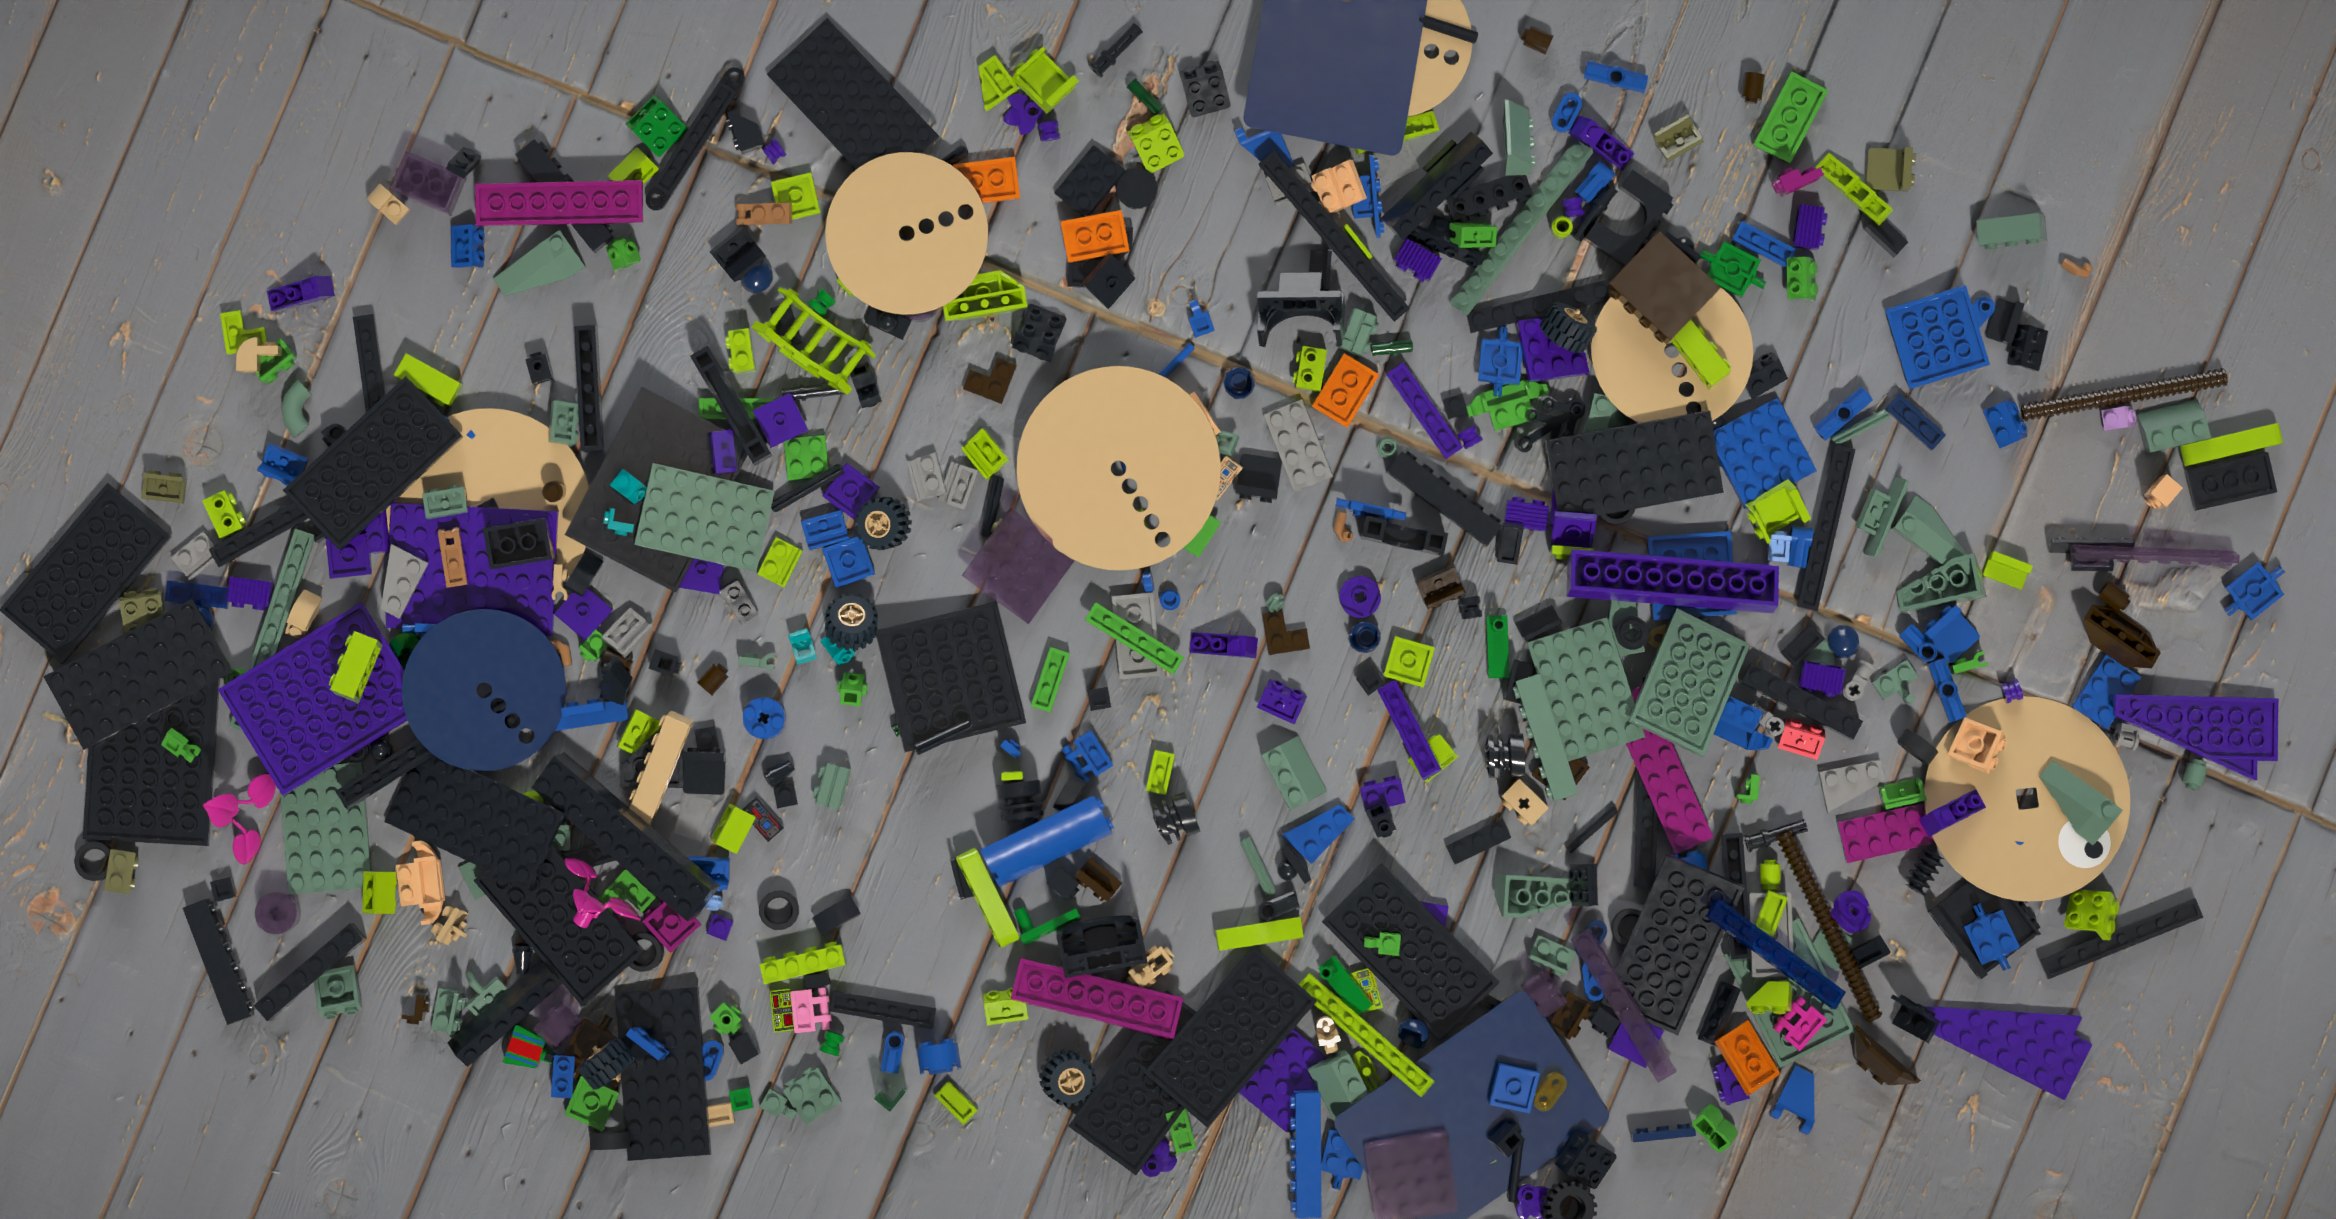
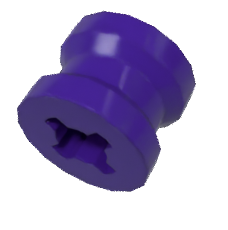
M1058 121L1038 124V128L1041 130L1040 141H1053L1061 138L1060 133L1057 131Z
M775 138L771 141L770 145L761 148L773 165L777 163V159L787 155Z
M1581 197L1562 201V206L1565 207V217L1571 218L1585 214L1584 209L1581 207L1583 202Z
M1475 425L1457 435L1464 442L1463 447L1465 450L1483 440L1482 436L1476 432L1477 427Z
M2017 679L2013 680L2010 684L2003 683L2000 685L2006 704L2011 703L2015 699H2023L2022 689Z

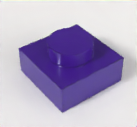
M713 914L706 934L727 941L734 921Z

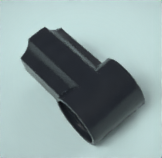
M1291 891L1262 903L1258 907L1257 912L1262 920L1269 921L1300 908L1296 895ZM1265 905L1272 907V916L1265 917L1262 914V908Z

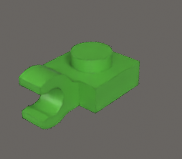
M1985 652L1975 653L1970 661H1967L1966 657L1955 660V665L1949 666L1951 674L1987 666V662L1980 663L1978 661V657L1984 655Z
M173 728L167 732L161 744L175 756L179 757L181 754L189 762H192L195 755L198 756L201 751L196 745H188L189 740Z
M1380 932L1379 938L1365 937L1364 947L1378 948V954L1399 956L1401 934Z

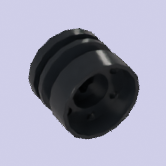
M1523 733L1509 734L1507 743H1503L1501 734H1497V744H1494L1493 735H1487L1484 746V761L1489 778L1495 777V768H1498L1499 778L1503 777L1504 768L1509 769L1510 777H1525Z
M1040 780L997 785L998 799L1008 800L1007 805L999 808L1000 810L1009 809L1010 812L1008 815H1001V821H1028L1044 815V810L1034 811V806L1043 805L1042 801H1033V796L1041 794Z
M1185 792L1172 796L1173 806L1170 808L1164 800L1161 801L1164 807L1163 811H1159L1157 804L1151 805L1155 824L1160 835L1168 845L1173 843L1169 834L1174 833L1177 841H1179V830L1181 829L1184 830L1188 837L1201 832Z

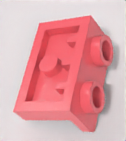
M1785 718L1784 730L1780 736L1778 748L1818 760L1825 740V730L1819 725H1808L1795 718Z

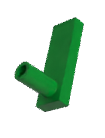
M1507 615L1486 616L1488 679L1510 678Z
M1025 907L1014 912L1023 932L1020 938L1024 945L1030 944L1081 919L1078 910L1075 908L1034 928Z
M1336 955L1332 956L1318 968L1320 976L1330 983L1344 1003L1359 1016L1374 1005Z

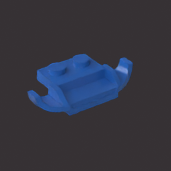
M1731 696L1728 697L1714 735L1746 750L1755 751L1769 749L1773 740L1756 731L1764 711Z

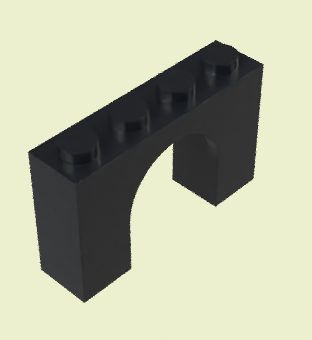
M1633 169L1619 189L1642 206L1645 213L1643 228L1634 235L1622 236L1596 221L1584 239L1622 267H1625L1637 255L1635 253L1639 247L1643 248L1648 243L1650 238L1647 236L1650 231L1653 230L1655 232L1662 223L1659 220L1663 213L1667 215L1674 205L1671 203L1674 197Z
M1370 516L1364 518L1360 537L1362 540L1442 556L1445 552L1448 533L1404 527Z

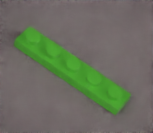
M1096 602L1085 618V621L1172 675L1175 674L1184 659L1182 655Z

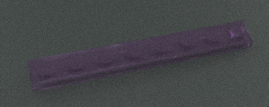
M2071 545L2070 553L2079 561H2089V558H2093L2100 562H2109L2110 559H2117L2118 562L2129 563L2130 560L2150 563L2151 560L2158 561L2161 564H2170L2171 561H2178L2179 564L2183 565L2199 562L2200 565L2206 566L2211 565V563L2232 566V563L2239 564L2240 555L2234 550Z
M1588 928L1572 937V943L1656 1081L1660 1082L1676 1073L1677 1070L1591 929Z

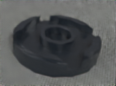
M1142 168L1127 170L1116 185L1117 196L1121 203L1134 210L1151 205L1158 191L1154 176Z

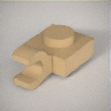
M554 564L553 600H556L558 592L564 594V600L568 599V591L563 587L564 581L568 580V569H565V564Z

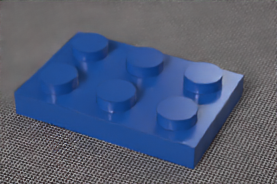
M2105 654L2073 703L2072 708L2108 730L2116 718L2113 716V695H2130L2141 676Z

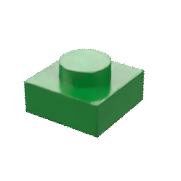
M750 1087L729 1091L732 1112L754 1108Z

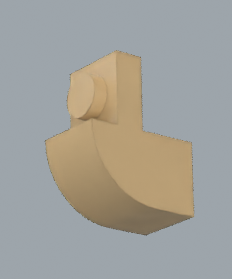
M380 183L366 198L396 226L410 211L408 207Z
M258 337L250 338L243 342L237 351L236 371L240 373H261V356H282V348L276 346V342H263V346H261V339Z
M303 590L288 616L285 634L298 640L308 635L311 623L319 613L323 598Z

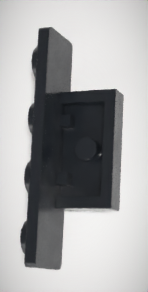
M1435 214L1428 229L1418 225L1406 237L1411 241L1420 243L1429 249L1436 250L1475 268L1481 264L1484 254L1471 248H1460L1457 244L1452 243L1450 238L1456 237L1455 231L1450 229V223L1453 222Z
M2059 537L2051 539L2048 549L2049 553H2069L2071 571H2113V553H2132L2135 540L2124 537L2118 539H2107L2104 537L2097 539H2086L2083 537L2065 539Z

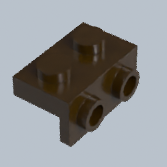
M1450 565L1415 581L1427 609L1438 608L1442 603L1456 600L1466 593L1454 565Z
M1089 858L1075 875L1078 878L1077 882L1084 888L1089 887L1094 891L1093 895L1102 902L1104 900L1108 902L1122 885L1118 878L1093 858Z
M1568 991L1551 1018L1550 1026L1555 1032L1568 1040L1571 1037L1576 1038L1581 1030V1027H1579L1582 1019L1586 1020L1592 1011L1589 1008L1591 1004Z

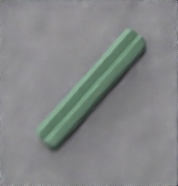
M1883 409L1832 435L1831 439L1834 444L1839 445L1887 421L1889 414Z
M1247 837L1241 840L1240 844L1265 895L1269 896L1275 893L1276 890L1251 838Z

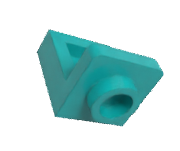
M624 469L620 471L610 484L612 488L633 504H636L644 497L647 489L645 485Z
M609 508V511H605L603 524H606L607 529L615 530L614 534L627 536V532H633L634 524L613 521L615 508Z
M799 629L788 634L797 665L817 659L812 637L808 629Z
M827 636L820 641L839 666L847 663L856 654L853 649L846 651L844 647L841 649L837 648L836 643L832 644Z

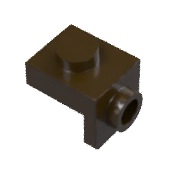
M416 995L414 1015L402 1014L401 1019H407L406 1023L419 1024V1021H424L426 1012L429 1013L430 1000H427L428 995Z

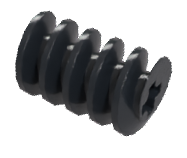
M1927 848L1922 849L1926 856H1918L1921 863L1914 862L1917 870H1909L1913 877H1905L1908 883L1905 885L1924 896L1926 893L1923 887L1930 889L1927 881H1935L1931 874H1939L1936 866H1944L1940 861L1944 858Z

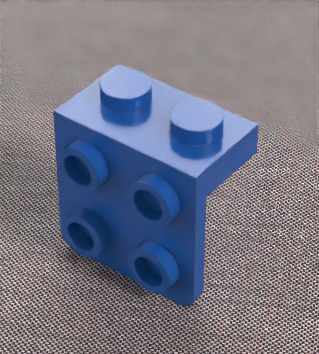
M1957 605L1945 607L1940 612L1941 617L1936 621L1934 619L1931 620L1924 627L1926 631L1922 633L1930 643L1936 646L1937 651L1948 663H1953L1980 638L1979 633L1960 614L1962 610Z

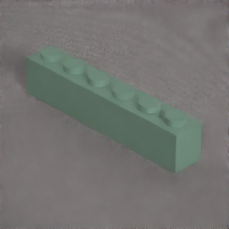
M1540 674L1514 682L1515 687H1512L1516 699H1520L1522 706L1519 707L1522 719L1526 718L1528 726L1525 727L1529 739H1533L1535 746L1532 747L1535 759L1539 758L1541 766L1538 769L1541 778H1546L1548 786L1545 787L1548 799L1552 798L1554 802L1579 794Z

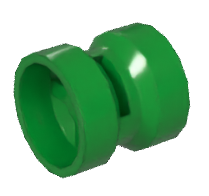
M821 288L817 292V296L807 304L823 317L827 313V309L832 307L836 301ZM817 300L823 303L825 307H823Z
M825 1030L824 1038L826 1041L820 1045L819 1051L839 1056L841 1051L839 1044L844 1042L845 1036Z

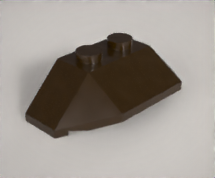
M2091 605L2082 620L2090 643L2124 667L2151 669L2161 654L2146 629L2112 607Z
M1853 1025L1854 1057L1858 1060L1856 1064L1865 1072L1869 1069L1874 1074L1872 1078L1880 1085L1883 1083L1886 1085L1917 1084L1921 1081L1858 1025Z

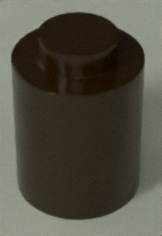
M1530 26V29L1525 28L1521 40L1524 41V46L1546 55L1554 35Z
M1755 72L1744 73L1741 98L1745 99V103L1757 104V101L1762 100L1764 74Z
M550 481L542 489L543 497L549 502L560 501L566 495V487L560 481Z
M2111 580L2102 587L2097 595L2098 598L2117 612L2120 609L2124 611L2131 602L2128 599L2130 595Z
M606 648L600 667L603 668L605 662L609 663L613 655L619 659L628 672L631 671L633 660H630L631 655L628 654L624 658L616 650Z
M720 663L717 666L712 664L697 683L713 696L728 679L729 676L726 674L728 670Z

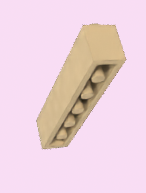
M670 711L666 716H662L659 727H661L660 733L655 734L651 743L654 746L652 753L648 752L644 760V764L647 766L644 772H640L636 781L639 783L637 790L632 791L629 801L632 802L629 809L650 826L653 824L694 721L673 711Z

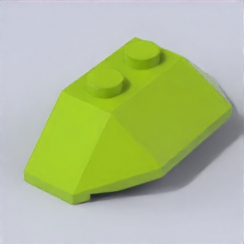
M1001 270L977 274L963 293L944 305L943 310L945 321H956L1009 313L1027 308L1028 305L1024 286Z

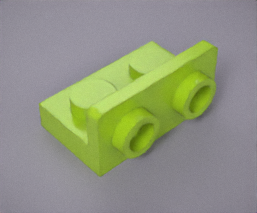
M1013 988L1005 991L993 990L983 994L987 1026L1029 1019L1026 1003L1010 1000Z

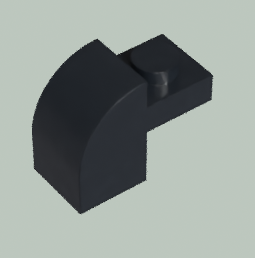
M869 363L856 366L850 373L861 407H873L877 403L882 402Z

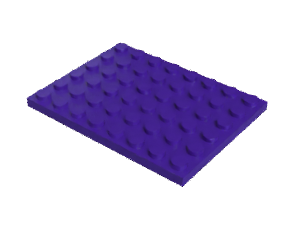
M392 503L389 553L391 544H394L428 562L429 565L401 618L399 619L386 612V628L402 629L403 624L415 625V623L438 624L444 619L461 612L476 609H492L519 616L537 627L545 636H553L555 600L552 599V592L554 589V564L557 562L559 511L468 507V513L427 520L424 504ZM548 517L555 559L490 570L483 528ZM453 527H460L468 584L446 588L438 530H452ZM454 538L447 539V545L454 544Z
M360 602L218 689L282 796H285L407 721L402 701L404 669L363 602ZM354 631L374 638L383 645L359 703L334 694L330 690L331 686L329 685L332 675L337 674L339 669L337 663L341 654L344 655L347 650L345 646L349 635H353Z

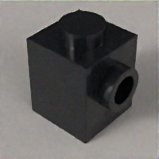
M536 352L530 354V358L525 359L532 384L537 385L554 380L548 355Z

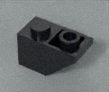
M732 111L727 112L729 118L726 119L729 131L733 130L736 138L732 139L736 151L740 150L742 154L766 146L757 123Z
M612 655L609 663L605 662L601 674H604V677L602 676L598 686L601 689L600 698L624 705L630 692L633 677L619 659Z

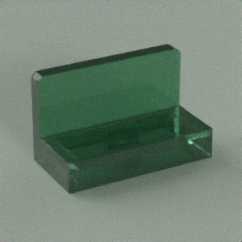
M906 1088L902 1089L895 1100L881 1090L874 1100L891 1112L908 1090Z

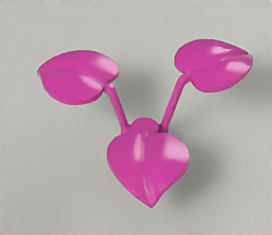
M269 773L260 774L250 782L247 792L249 798H251L250 800H237L232 794H222L203 804L214 826L224 827L232 822L242 831V834L235 836L232 849L236 860L243 865L247 864L256 855L260 848L261 839L257 831L249 830L246 832V829L233 817L239 811L238 804H252L254 802L255 807L263 808L271 802L275 794L276 784Z
M565 858L564 863L567 868L574 874L586 879L584 891L579 889L573 891V899L578 910L573 918L574 923L580 927L587 928L593 918L597 919L598 915L608 907L622 916L641 920L635 908L623 899L611 897L609 902L603 906L599 900L590 896L587 892L591 878H596L597 876L596 871L582 860Z

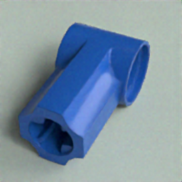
M1602 161L1596 164L1589 172V176L1575 191L1578 197H1581L1586 203H1589L1600 189L1604 188L1616 175Z
M1792 525L1790 531L1792 540L1790 541L1789 562L1787 566L1806 568L1808 550L1813 538V528Z
M1913 624L1899 635L1920 661L1930 662L1937 656L1936 646L1930 643ZM1923 647H1929L1932 650L1931 658H1925L1922 655Z
M892 1031L886 1037L881 1071L899 1073L905 1037L900 1031ZM898 1036L901 1044L898 1046L891 1045L890 1037Z

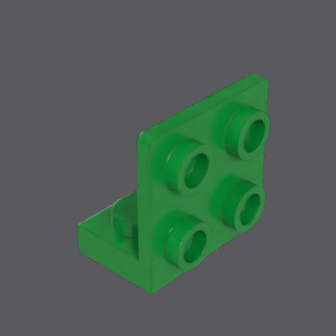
M655 95L625 123L657 157H660L687 131V127Z

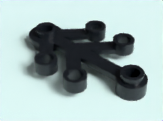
M1549 397L1545 398L1542 401L1544 409L1548 411L1557 409L1564 412L1558 416L1538 413L1533 409L1527 410L1525 413L1526 420L1532 423L1540 421L1546 424L1529 436H1517L1514 441L1515 448L1521 452H1528L1531 450L1534 442L1550 431L1549 439L1558 438L1561 425L1566 420H1568L1566 431L1562 434V437L1574 435L1576 421L1585 413L1584 403L1579 399H1571L1567 403H1563ZM1551 401V406L1547 408V402ZM1578 406V411L1574 413V407ZM1534 412V418L1530 419V414ZM1527 441V446L1523 448V442Z

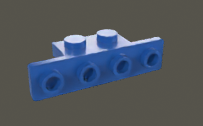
M1369 154L1371 175L1359 176L1367 199L1353 204L1354 219L1375 217L1376 238H1381L1380 233H1384L1383 220L1379 221V212H1383L1382 200H1377V192L1381 191L1380 179L1375 177V171H1379L1378 158H1374V154Z
M599 699L586 700L587 704L579 705L578 702L566 703V708H561L562 716L555 731L628 720L626 701L624 705L614 702H599Z

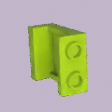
M1043 46L1039 51L1037 49L1033 50L1029 54V60L1026 63L1020 62L1014 68L1015 74L1012 80L1048 114L1075 89L1079 80L1074 75L1069 78L1045 54L1046 48Z
M1789 479L1745 504L1749 511L1746 515L1749 521L1756 526L1754 529L1755 534L1760 540L1763 538L1767 544L1771 542L1769 535L1774 533V531L1781 529L1797 518H1800L1803 523L1811 519L1797 488Z

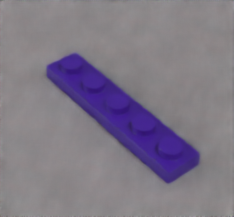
M1404 362L1386 374L1445 460L1463 448Z
M1394 680L1377 689L1422 779L1426 780L1442 771L1398 682Z

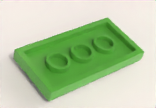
M1791 71L1753 146L1790 165L1828 90Z

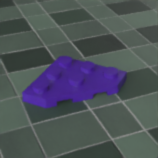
M1535 318L1516 322L1528 382L1589 374L1585 352H1572L1552 342L1540 329V319Z

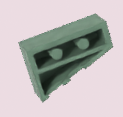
M2040 213L1976 220L1978 243L1980 246L1985 247V250L1997 249V245L2016 247L2021 243L2034 245L2047 241L2046 219Z
M1610 600L1608 620L1620 657L1645 652L1644 646L1636 650L1625 649L1618 643L1615 636L1616 627L1622 619L1630 616L1638 617L1636 603ZM1630 624V630L1623 633V635L1630 636L1632 642H1634V636L1641 633V631L1633 630Z

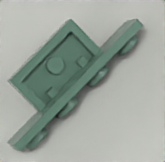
M1896 477L1888 495L1871 488L1855 526L1871 534L1863 552L1865 555L1877 558L1882 551L1885 538L1891 530L1893 519L1899 511L1901 500L1907 492L1908 480Z

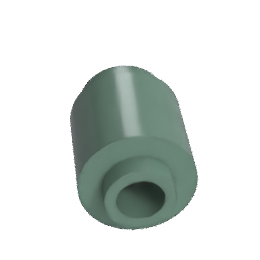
M2190 758L2189 763L2186 764L2182 783L2186 784L2185 788L2196 791L2198 787L2203 788L2207 772V762Z

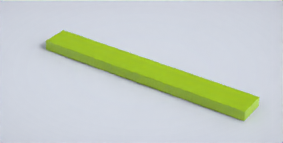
M1308 973L1299 985L1317 1000L1314 1005L1330 1017L1341 1029L1416 1094L1422 1097L1435 1082L1313 975Z

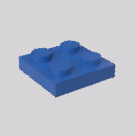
M854 537L822 549L836 589L876 575L866 546L862 543L863 539L859 540L858 537Z
M1498 1063L1488 1102L1489 1105L1530 1113L1540 1076L1539 1071Z

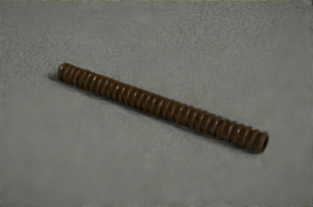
M2220 368L2219 371L2214 369L2213 372L2208 370L2207 373L2204 371L2200 374L2196 372L2194 375L2190 373L2188 376H2175L2174 379L2169 377L2168 380L2163 378L2162 381L2156 379V382L2153 380L2149 383L2145 381L2143 384L2139 382L2137 385L2131 384L2129 387L2128 385H2124L2123 388L2118 386L2117 389L2112 387L2111 390L2105 388V391L2100 389L2096 392L2094 390L2092 393L2073 394L2072 397L2067 395L2066 398L2060 396V399L2054 397L2053 400L2048 398L2047 401L2043 399L2041 402L2022 403L2021 415L2026 422L2028 419H2041L2042 416L2044 418H2047L2048 415L2053 417L2054 414L2060 416V413L2066 415L2067 412L2071 414L2073 411L2092 410L2093 407L2098 409L2099 406L2105 408V405L2111 407L2112 404L2117 406L2118 403L2122 405L2124 402L2143 401L2144 398L2149 400L2150 397L2156 399L2157 396L2162 398L2163 395L2168 397L2169 394L2173 396L2176 393L2194 392L2195 389L2201 391V388L2207 390L2208 387L2213 389L2214 386L2219 388L2221 385L2227 386L2228 377L2226 370Z
M1784 831L1778 834L1775 839L1776 841L1779 840L1780 843L1778 845L1782 846L1781 851L1785 853L1784 857L1788 859L1787 863L1791 865L1790 869L1794 871L1793 875L1797 877L1795 880L1800 883L1798 886L1802 887L1801 892L1805 893L1804 898L1808 899L1807 904L1811 905L1810 910L1814 911L1813 916L1817 917L1816 922L1820 923L1819 928L1823 929L1822 934L1826 935L1824 938L1828 940L1827 944L1831 946L1830 950L1834 952L1833 956L1837 958L1836 962L1840 964L1839 968L1843 970L1842 975L1846 976L1845 981L1849 982L1847 984L1848 987L1852 988L1850 991L1854 993L1853 997L1857 998L1856 1003L1860 1004L1859 1009L1863 1010L1862 1015L1866 1016L1865 1021L1872 1022L1880 1018L1883 1013L1879 1011L1880 1007L1876 1005L1877 1001L1873 999L1874 995L1870 993L1871 989L1867 987L1868 983L1864 981L1865 977L1861 975L1863 972L1858 969L1860 966L1856 965L1857 960L1853 959L1854 954L1850 953L1851 948L1847 947L1848 942L1844 941L1845 936L1841 935L1842 930L1838 929L1839 924L1835 923L1836 920L1831 915V908L1827 906L1828 902L1824 900L1825 896L1821 894L1822 890L1818 888L1819 883L1815 882L1816 877L1812 876L1813 871L1809 870L1811 867L1806 864L1808 861L1804 860L1803 857L1805 855L1801 854L1802 849L1798 848L1799 843L1795 842L1796 837L1792 836L1793 831Z

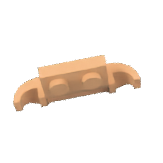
M415 841L412 842V846L416 848L418 858H414V863L396 865L401 906L419 904V908H424V918L421 921V925L433 923L438 918L442 910L443 901H445L441 859L438 860L435 851L426 842Z

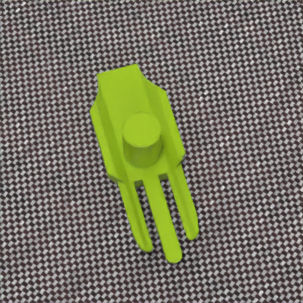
M1361 1050L1352 1054L1353 1063L1371 1092L1374 1091L1367 1080L1368 1077L1374 1088H1378L1372 1075H1374L1380 1086L1383 1085L1369 1056L1363 1054Z

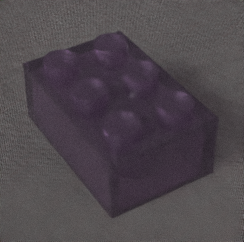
M406 151L390 190L393 193L451 216L467 177L462 178L446 170L444 166Z

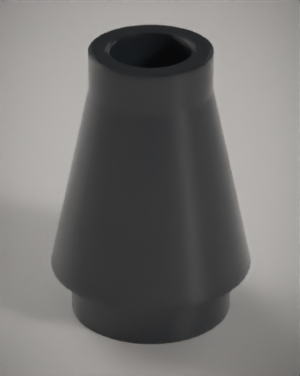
M787 760L784 763L766 769L763 776L772 788L775 785L781 784L795 771V768L790 760Z
M527 943L514 944L512 952L516 974L524 975L529 971L533 949Z

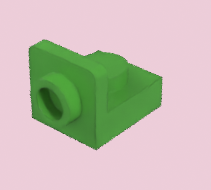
M597 629L578 647L581 650L580 655L588 662L590 660L596 662L605 652L606 648L609 647L602 640L603 635Z
M1750 774L1749 778L1745 780V791H1748V795L1736 794L1735 799H1740V803L1753 804V800H1758L1760 775Z

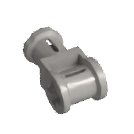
M1864 660L1859 661L1860 666L1856 673L1852 676L1849 683L1843 687V696L1849 701L1861 698L1872 672L1877 670L1876 667ZM1855 686V687H1856L1855 691H1856L1858 694H1854V695L1851 696V695H1850L1851 691L1849 690V688H1852V687Z
M1755 700L1751 706L1764 711L1759 725L1764 728L1769 736L1780 735L1784 730L1783 721L1767 712ZM1770 722H1777L1779 731H1770Z
M2122 720L2121 723L2116 725L2112 739L2113 746L2129 747L2130 750H2136L2139 744V727Z

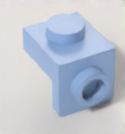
M1774 531V535L1769 536L1771 542L1768 543L1767 561L1788 563L1792 536H1787V532Z

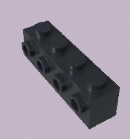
M1507 175L1467 189L1456 198L1449 196L1445 199V203L1453 223H1466L1470 221L1469 217L1474 215L1480 218L1490 214L1489 210L1497 208L1499 211L1510 207L1509 203L1517 201V204L1528 201V196H1531L1532 191L1526 175Z

